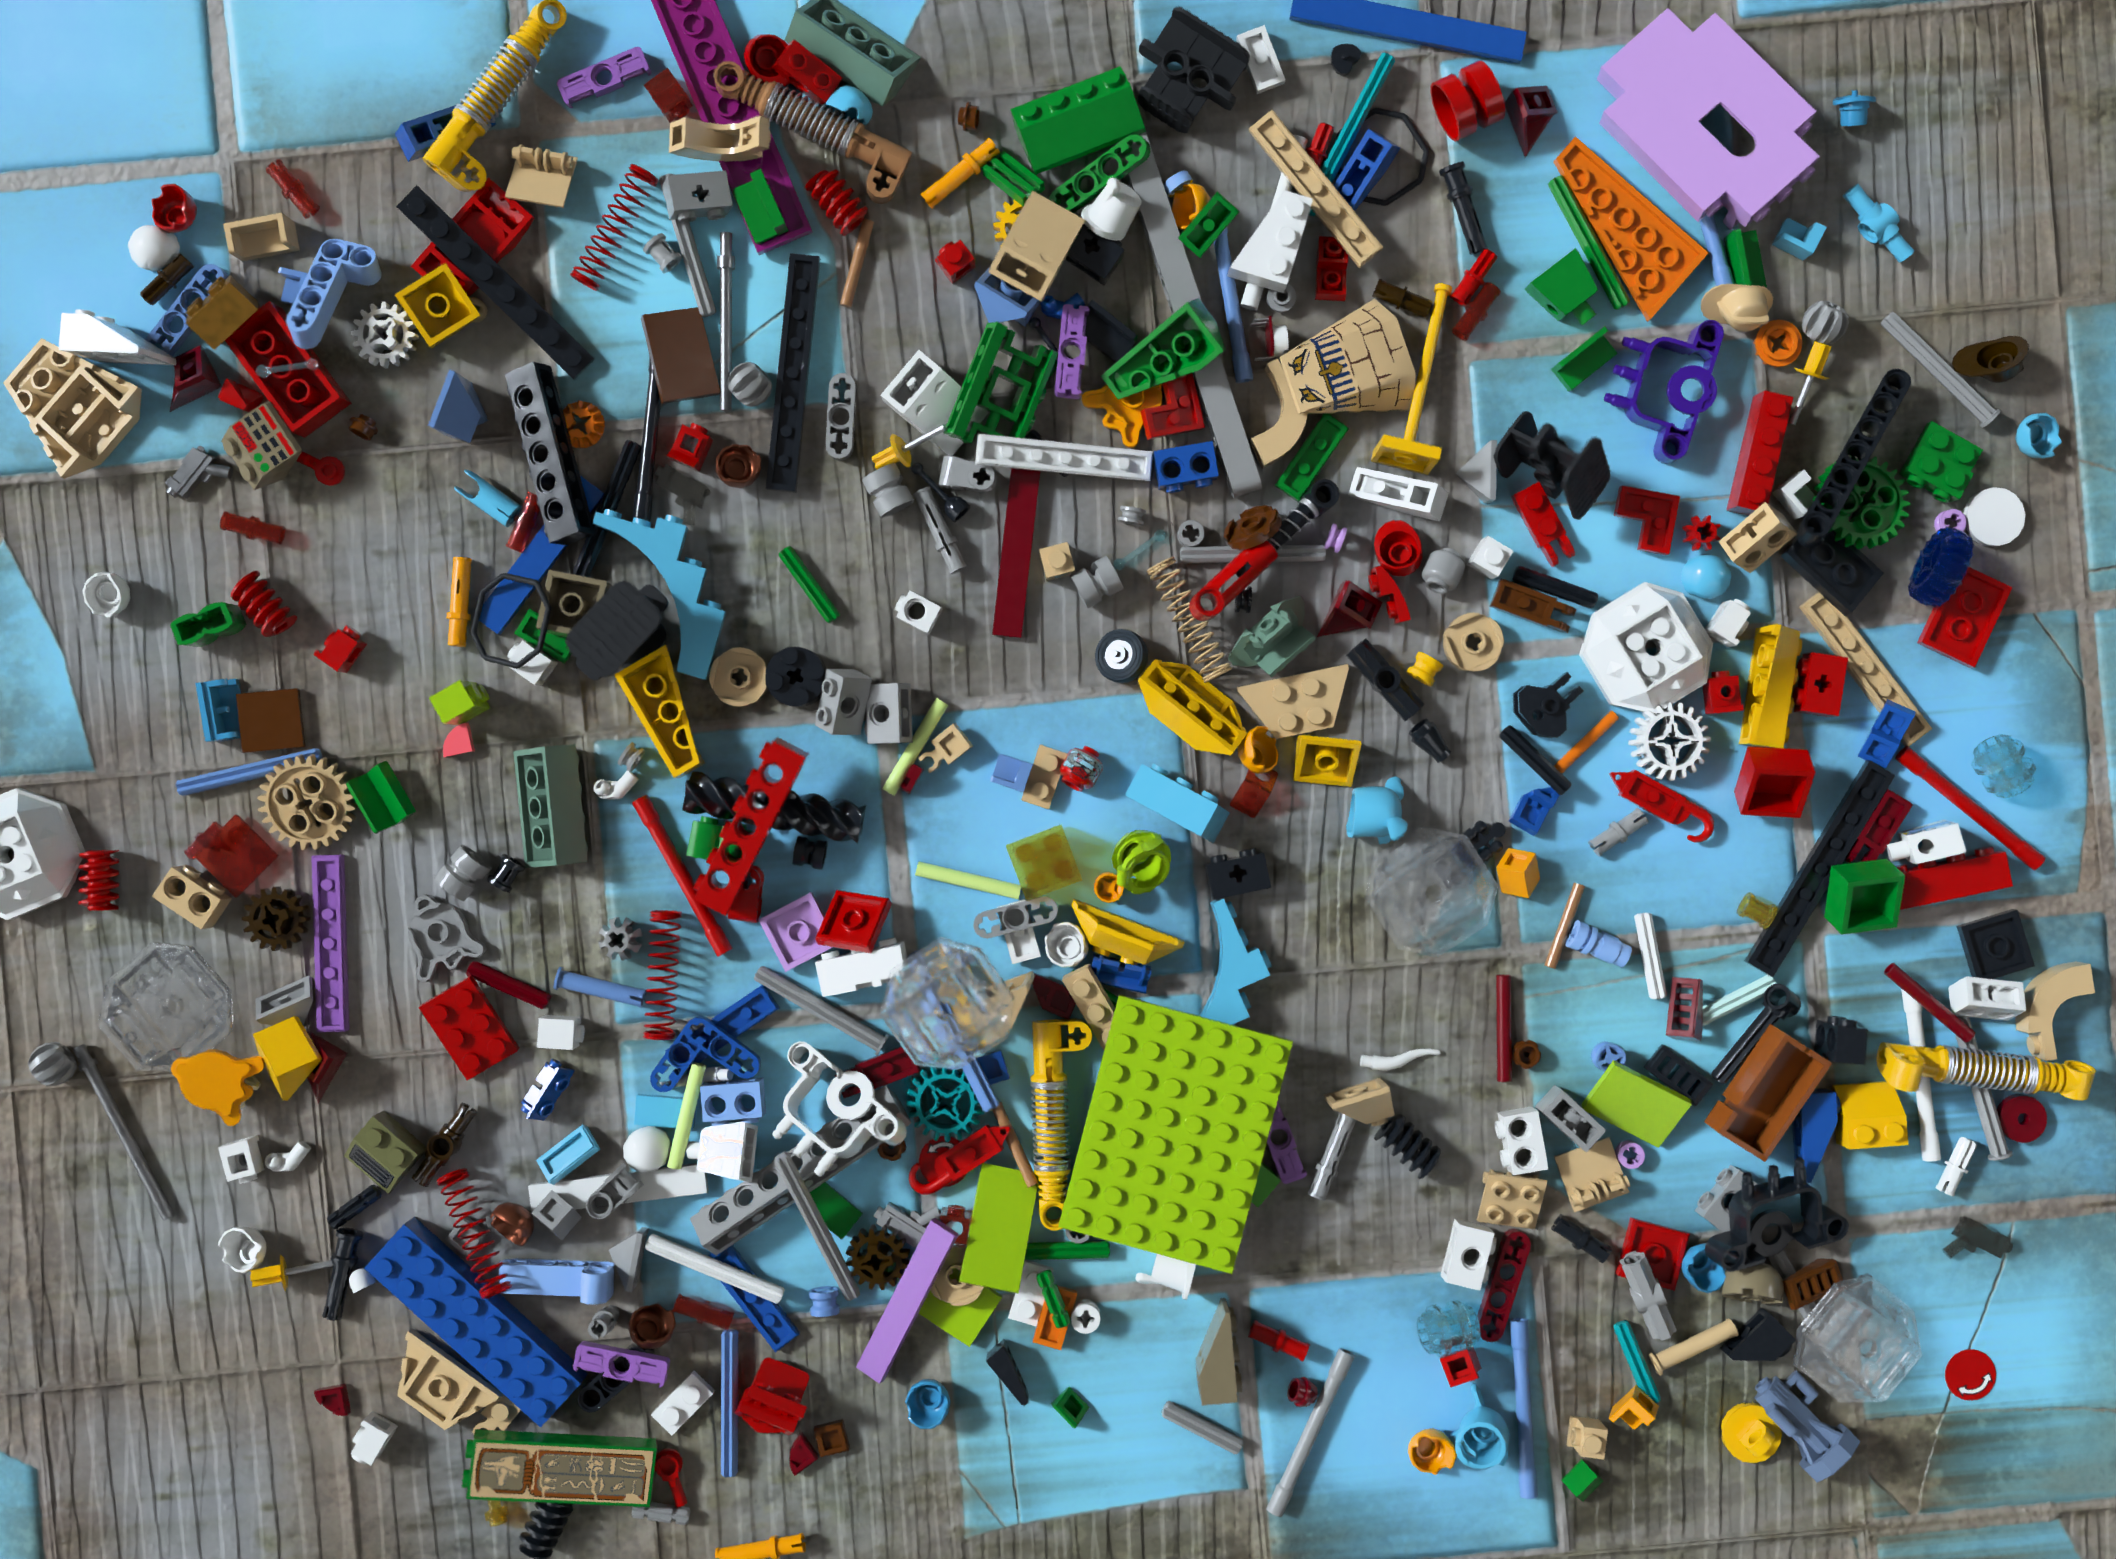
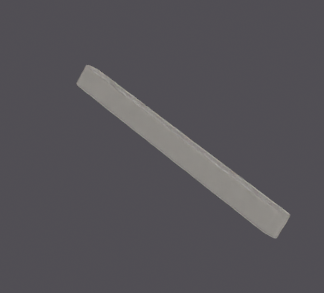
M1146 132L1139 134L1149 143ZM1133 143L1131 145L1133 150L1128 155L1133 153L1138 156L1140 154L1139 148L1142 144ZM1150 146L1148 159L1127 174L1126 178L1129 187L1141 199L1138 214L1171 314L1173 315L1185 303L1197 298L1201 300L1183 243L1178 239L1180 233ZM1120 152V153H1119V156H1121V157L1124 159V161H1125V163H1126V165H1127V164L1129 163V161H1127L1125 158H1126L1128 155L1125 156L1124 154H1122V153ZM1219 355L1203 369L1192 373L1232 497L1236 498L1262 489V483Z

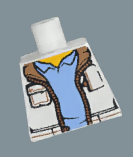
M1940 820L1899 833L1900 841L1888 844L1886 847L1891 862L1906 858L1908 862L1913 864H1920L1966 852L1958 823L1948 820ZM1922 840V846L1918 849V844Z
M746 1122L705 1127L701 1131L700 1142L690 1141L687 1144V1158L698 1159L697 1168L699 1171L752 1183L758 1126Z

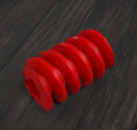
M838 169L830 172L828 170L820 171L806 183L805 189L812 192L811 196L815 201H819L821 210H827V218L830 220L834 219L833 225L836 229H841V236H846L861 224L868 208H856L861 199L859 197L852 200L849 199L854 192L852 188L842 190L846 180L845 178L838 181L835 180L839 174Z
M253 571L244 576L231 591V598L238 602L241 610L246 611V616L249 619H254L253 624L257 628H261V634L264 637H273L294 625L297 616L286 617L291 609L288 606L279 609L278 607L282 604L283 599L278 597L271 600L276 591L273 588L264 591L263 589L267 586L268 582L265 579L256 582L260 572Z
M88 850L79 853L80 858L88 860L87 863L79 865V869L88 872L87 875L79 877V881L88 884V886L79 889V893L88 895V898L78 901L79 905L94 911L119 909L118 905L110 903V901L119 898V894L110 891L119 887V882L110 879L119 875V870L110 868V866L118 864L119 859L110 856V854L119 850Z

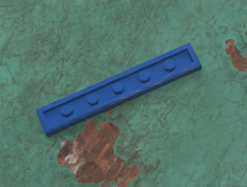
M580 476L590 515H592L601 503L604 493ZM543 525L507 573L541 582L568 545L549 543ZM503 579L483 604L479 621L496 634L501 635L536 589L535 586Z

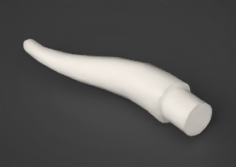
M1416 1049L1393 1057L1361 1055L1360 1066L1368 1067L1372 1070L1388 1071L1401 1068L1422 1056L1440 1055L1441 1051L1437 1049Z
M706 1067L702 1083L731 1081L733 1072L729 1069H722V1067ZM689 1073L683 1075L675 1087L686 1086ZM669 1080V1081L659 1082V1083L662 1084V1085H664L666 1082H668V1083L671 1084L672 1081Z

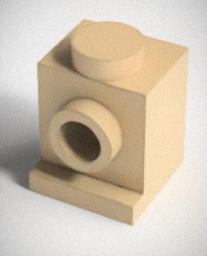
M1570 1416L1566 1445L1574 1447L1581 1457L1605 1460L1608 1429L1599 1419Z

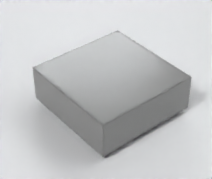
M466 1217L457 1225L469 1224L474 1221ZM476 1225L461 1236L473 1235L485 1230ZM454 1227L444 1240L467 1257L475 1249L463 1250L462 1246L471 1238L459 1239L457 1237L467 1227ZM488 1233L473 1240L465 1248L479 1245Z

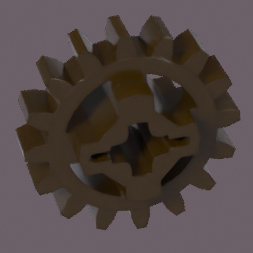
M281 886L272 887L271 891L269 888L260 890L261 896L258 894L252 895L250 898L254 904L244 906V909L249 911V915L242 917L243 921L249 922V926L243 929L244 932H252L254 934L250 939L251 942L260 940L261 949L270 946L272 951H278L281 946L283 949L291 948V941L298 943L302 940L299 933H306L309 930L303 926V922L311 920V917L304 916L303 914L309 907L308 905L300 906L301 895L291 897L293 889H285L282 892ZM281 901L285 902L289 906V908L283 906L281 904ZM278 914L279 920L274 923L273 918ZM263 930L270 932L271 936L267 935Z
M873 1224L869 1229V1233L862 1228L858 1236H853L850 1241L852 1246H848L846 1254L851 1256L847 1259L846 1266L854 1267L850 1275L851 1277L860 1276L859 1285L867 1281L869 1282V1289L872 1290L875 1284H879L880 1289L884 1290L887 1282L894 1287L898 1281L897 1278L901 1279L905 1271L904 1269L907 1268L910 1260L906 1259L910 1254V1249L903 1248L906 1242L905 1238L899 1240L896 1238L897 1230L890 1234L887 1232V1225H884L881 1231H877V1227ZM868 1242L867 1249L860 1252V1248ZM894 1262H897L896 1267L890 1272H888L889 1266L893 1265Z

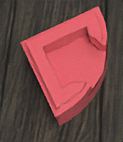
M462 723L450 731L443 745V757L447 758L475 751L469 723Z

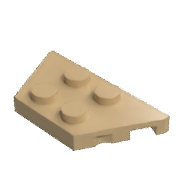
M1345 664L1236 687V689L1257 718L1268 727L1269 733L1275 739L1332 728L1335 724L1349 665Z
M411 1329L407 1332L405 1337L407 1349L406 1356L402 1359V1379L399 1382L398 1397L442 1429H448L502 1397V1392L417 1331Z

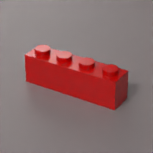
M1766 390L1753 396L1726 511L1749 516L1763 503L1769 504L1794 397Z
M1983 847L1975 849L1974 855L1965 856V853L1946 857L1945 861L1936 862V860L1917 864V867L1907 868V865L1895 866L1905 875L1900 910L2013 887L2006 852L1994 851L1993 847Z

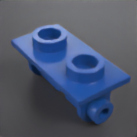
M1095 953L1093 954L1091 968L1101 984L1146 994L1152 970L1151 966L1140 963L1137 966L1125 964L1120 959Z
M556 1059L546 1062L536 1079L543 1085L542 1089L537 1085H532L521 1102L523 1105L521 1110L527 1114L526 1118L544 1121L554 1110V1104L560 1094L569 1086L570 1078L575 1070L561 1068L562 1063Z

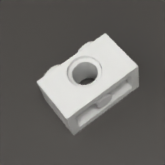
M1454 1219L1441 1271V1277L1446 1283L1481 1290L1482 1283H1486L1489 1276V1266L1487 1265L1489 1254H1494L1497 1239L1494 1237L1495 1233L1489 1227ZM1470 1249L1477 1251V1255L1472 1261H1464L1466 1251Z

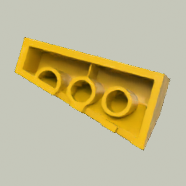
M1779 624L1755 629L1739 744L1755 747L1784 748V744L1788 742L1790 729L1787 726L1788 715L1792 713L1794 707V699L1791 697L1792 687L1798 679V669L1795 666L1797 656L1802 651L1801 631Z
M667 645L662 646L614 674L674 778H681L705 764L694 742Z

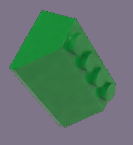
M1121 66L1010 109L1017 136L1035 175L1116 144L1129 135H1139L1146 132L1133 90Z

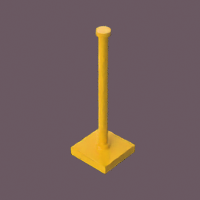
M1438 283L1434 287L1436 296L1404 439L1383 434L1373 450L1371 462L1428 475L1440 460L1442 448L1418 443L1415 440L1446 301L1452 292L1450 285Z

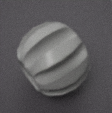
M1830 301L1814 303L1807 309L1802 319V329L1806 336L1822 344H1832L1841 339L1849 325L1847 312L1839 305Z
M744 362L734 367L727 381L732 394L743 405L749 407L758 406L765 402L772 390L770 378L757 364L752 362Z
M615 917L609 919L610 928L606 925L602 926L599 934H602L605 940L598 941L600 949L608 948L607 957L615 960L619 953L621 960L624 961L632 957L630 949L638 953L642 944L636 942V937H642L640 928L635 931L632 929L634 921L626 917L622 925L620 918ZM618 934H624L623 943L617 944Z
M51 1042L37 1047L31 1053L28 1066L32 1075L40 1083L46 1086H57L67 1082L74 1075L77 1063L74 1055L66 1046L58 1042Z

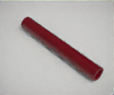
M1891 963L1886 967L1884 974L1962 1041L1967 1043L1973 1039L1976 1032L1899 966Z
M1496 975L1497 1081L1512 1082L1511 975Z

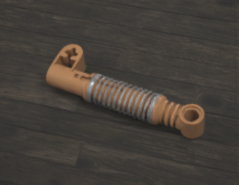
M725 61L717 66L714 72L716 89L721 96L737 101L741 98V103L746 104L748 101V106L753 107L755 105L759 115L770 118V122L778 114L776 124H779L781 121L782 127H785L787 124L789 125L788 130H791L793 127L795 128V133L798 130L801 131V136L806 133L807 139L812 136L813 142L818 139L819 145L823 142L825 143V148L831 145V151L837 148V153H840L843 157H856L872 165L866 182L868 197L878 204H885L892 200L910 162L912 151L866 130L864 124L856 119L851 122L850 116L845 119L844 114L839 116L838 111L833 113V109L829 108L827 110L826 105L820 107V102L814 104V99L808 101V96L802 98L801 93L796 95L795 90L790 92L789 87L784 89L783 84L776 81L770 83L766 81L763 84V79L758 78L756 81V76L751 75L749 77L750 73L742 70L735 62ZM726 75H734L738 80L733 86H726L722 83V79ZM877 168L897 177L895 180L887 176L886 188H882L881 192L876 190V184H880L882 181V173L877 171Z

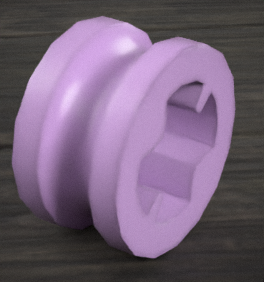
M1950 509L1936 516L1934 527L1941 536H1955L1965 529L1966 518L1961 511ZM1952 516L1953 519L1951 521H1955L1956 526L1948 530L1947 527L1949 525H1945V519Z
M1333 523L1324 548L1328 549L1331 547L1334 549V552L1338 553L1345 539L1347 528L1338 529L1337 524Z
M1622 1141L1615 1149L1619 1163L1628 1169L1638 1168L1645 1160L1643 1148L1633 1141ZM1629 1147H1633L1632 1151L1636 1153L1635 1159L1630 1158L1631 1161L1627 1162V1158L1623 1156L1625 1150L1630 1151Z

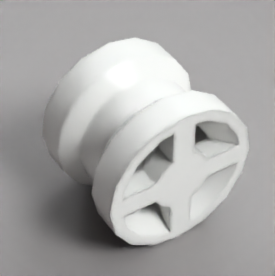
M1080 1299L1074 1304L1071 1323L1075 1330L1079 1333L1088 1334L1098 1328L1100 1324V1311L1094 1301Z

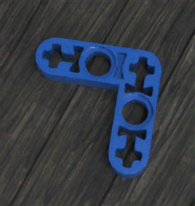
M697 1016L685 1025L652 1071L650 1082L652 1087L659 1092L672 1090L701 1050L743 1079L752 1078L759 1072L761 1059L756 1052L704 1016ZM700 1023L704 1024L703 1031L709 1036L713 1034V1031L718 1034L711 1040L709 1047L705 1044L708 1040L707 1037L702 1034L698 1037L693 1035L695 1029L692 1027L693 1024L696 1026ZM725 1039L731 1044V1051L728 1055H720L716 1052L715 1044L718 1040ZM684 1046L689 1050L690 1057L688 1061L679 1062L675 1059L674 1051L676 1047ZM737 1048H739L742 1052L738 1056L743 1060L751 1058L753 1060L751 1065L754 1067V1070L748 1069L745 1072L741 1069L743 1064L738 1059H735L733 1064L728 1060L735 1055ZM668 1059L672 1066L681 1069L679 1073L677 1069H674L669 1076V1080L672 1081L671 1084L666 1082L662 1085L659 1083L661 1077L658 1073L663 1074L669 1069L671 1065L665 1063Z

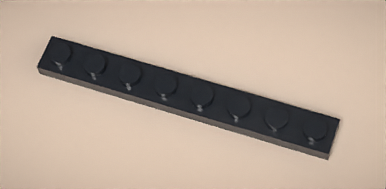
M416 185L396 206L574 380L595 360L419 186Z
M790 253L766 480L767 490L797 493L821 260L819 256Z
M1871 760L1864 762L1744 960L1746 963L1764 974L1774 977L1828 888L1831 865L1843 863L1894 779V774Z

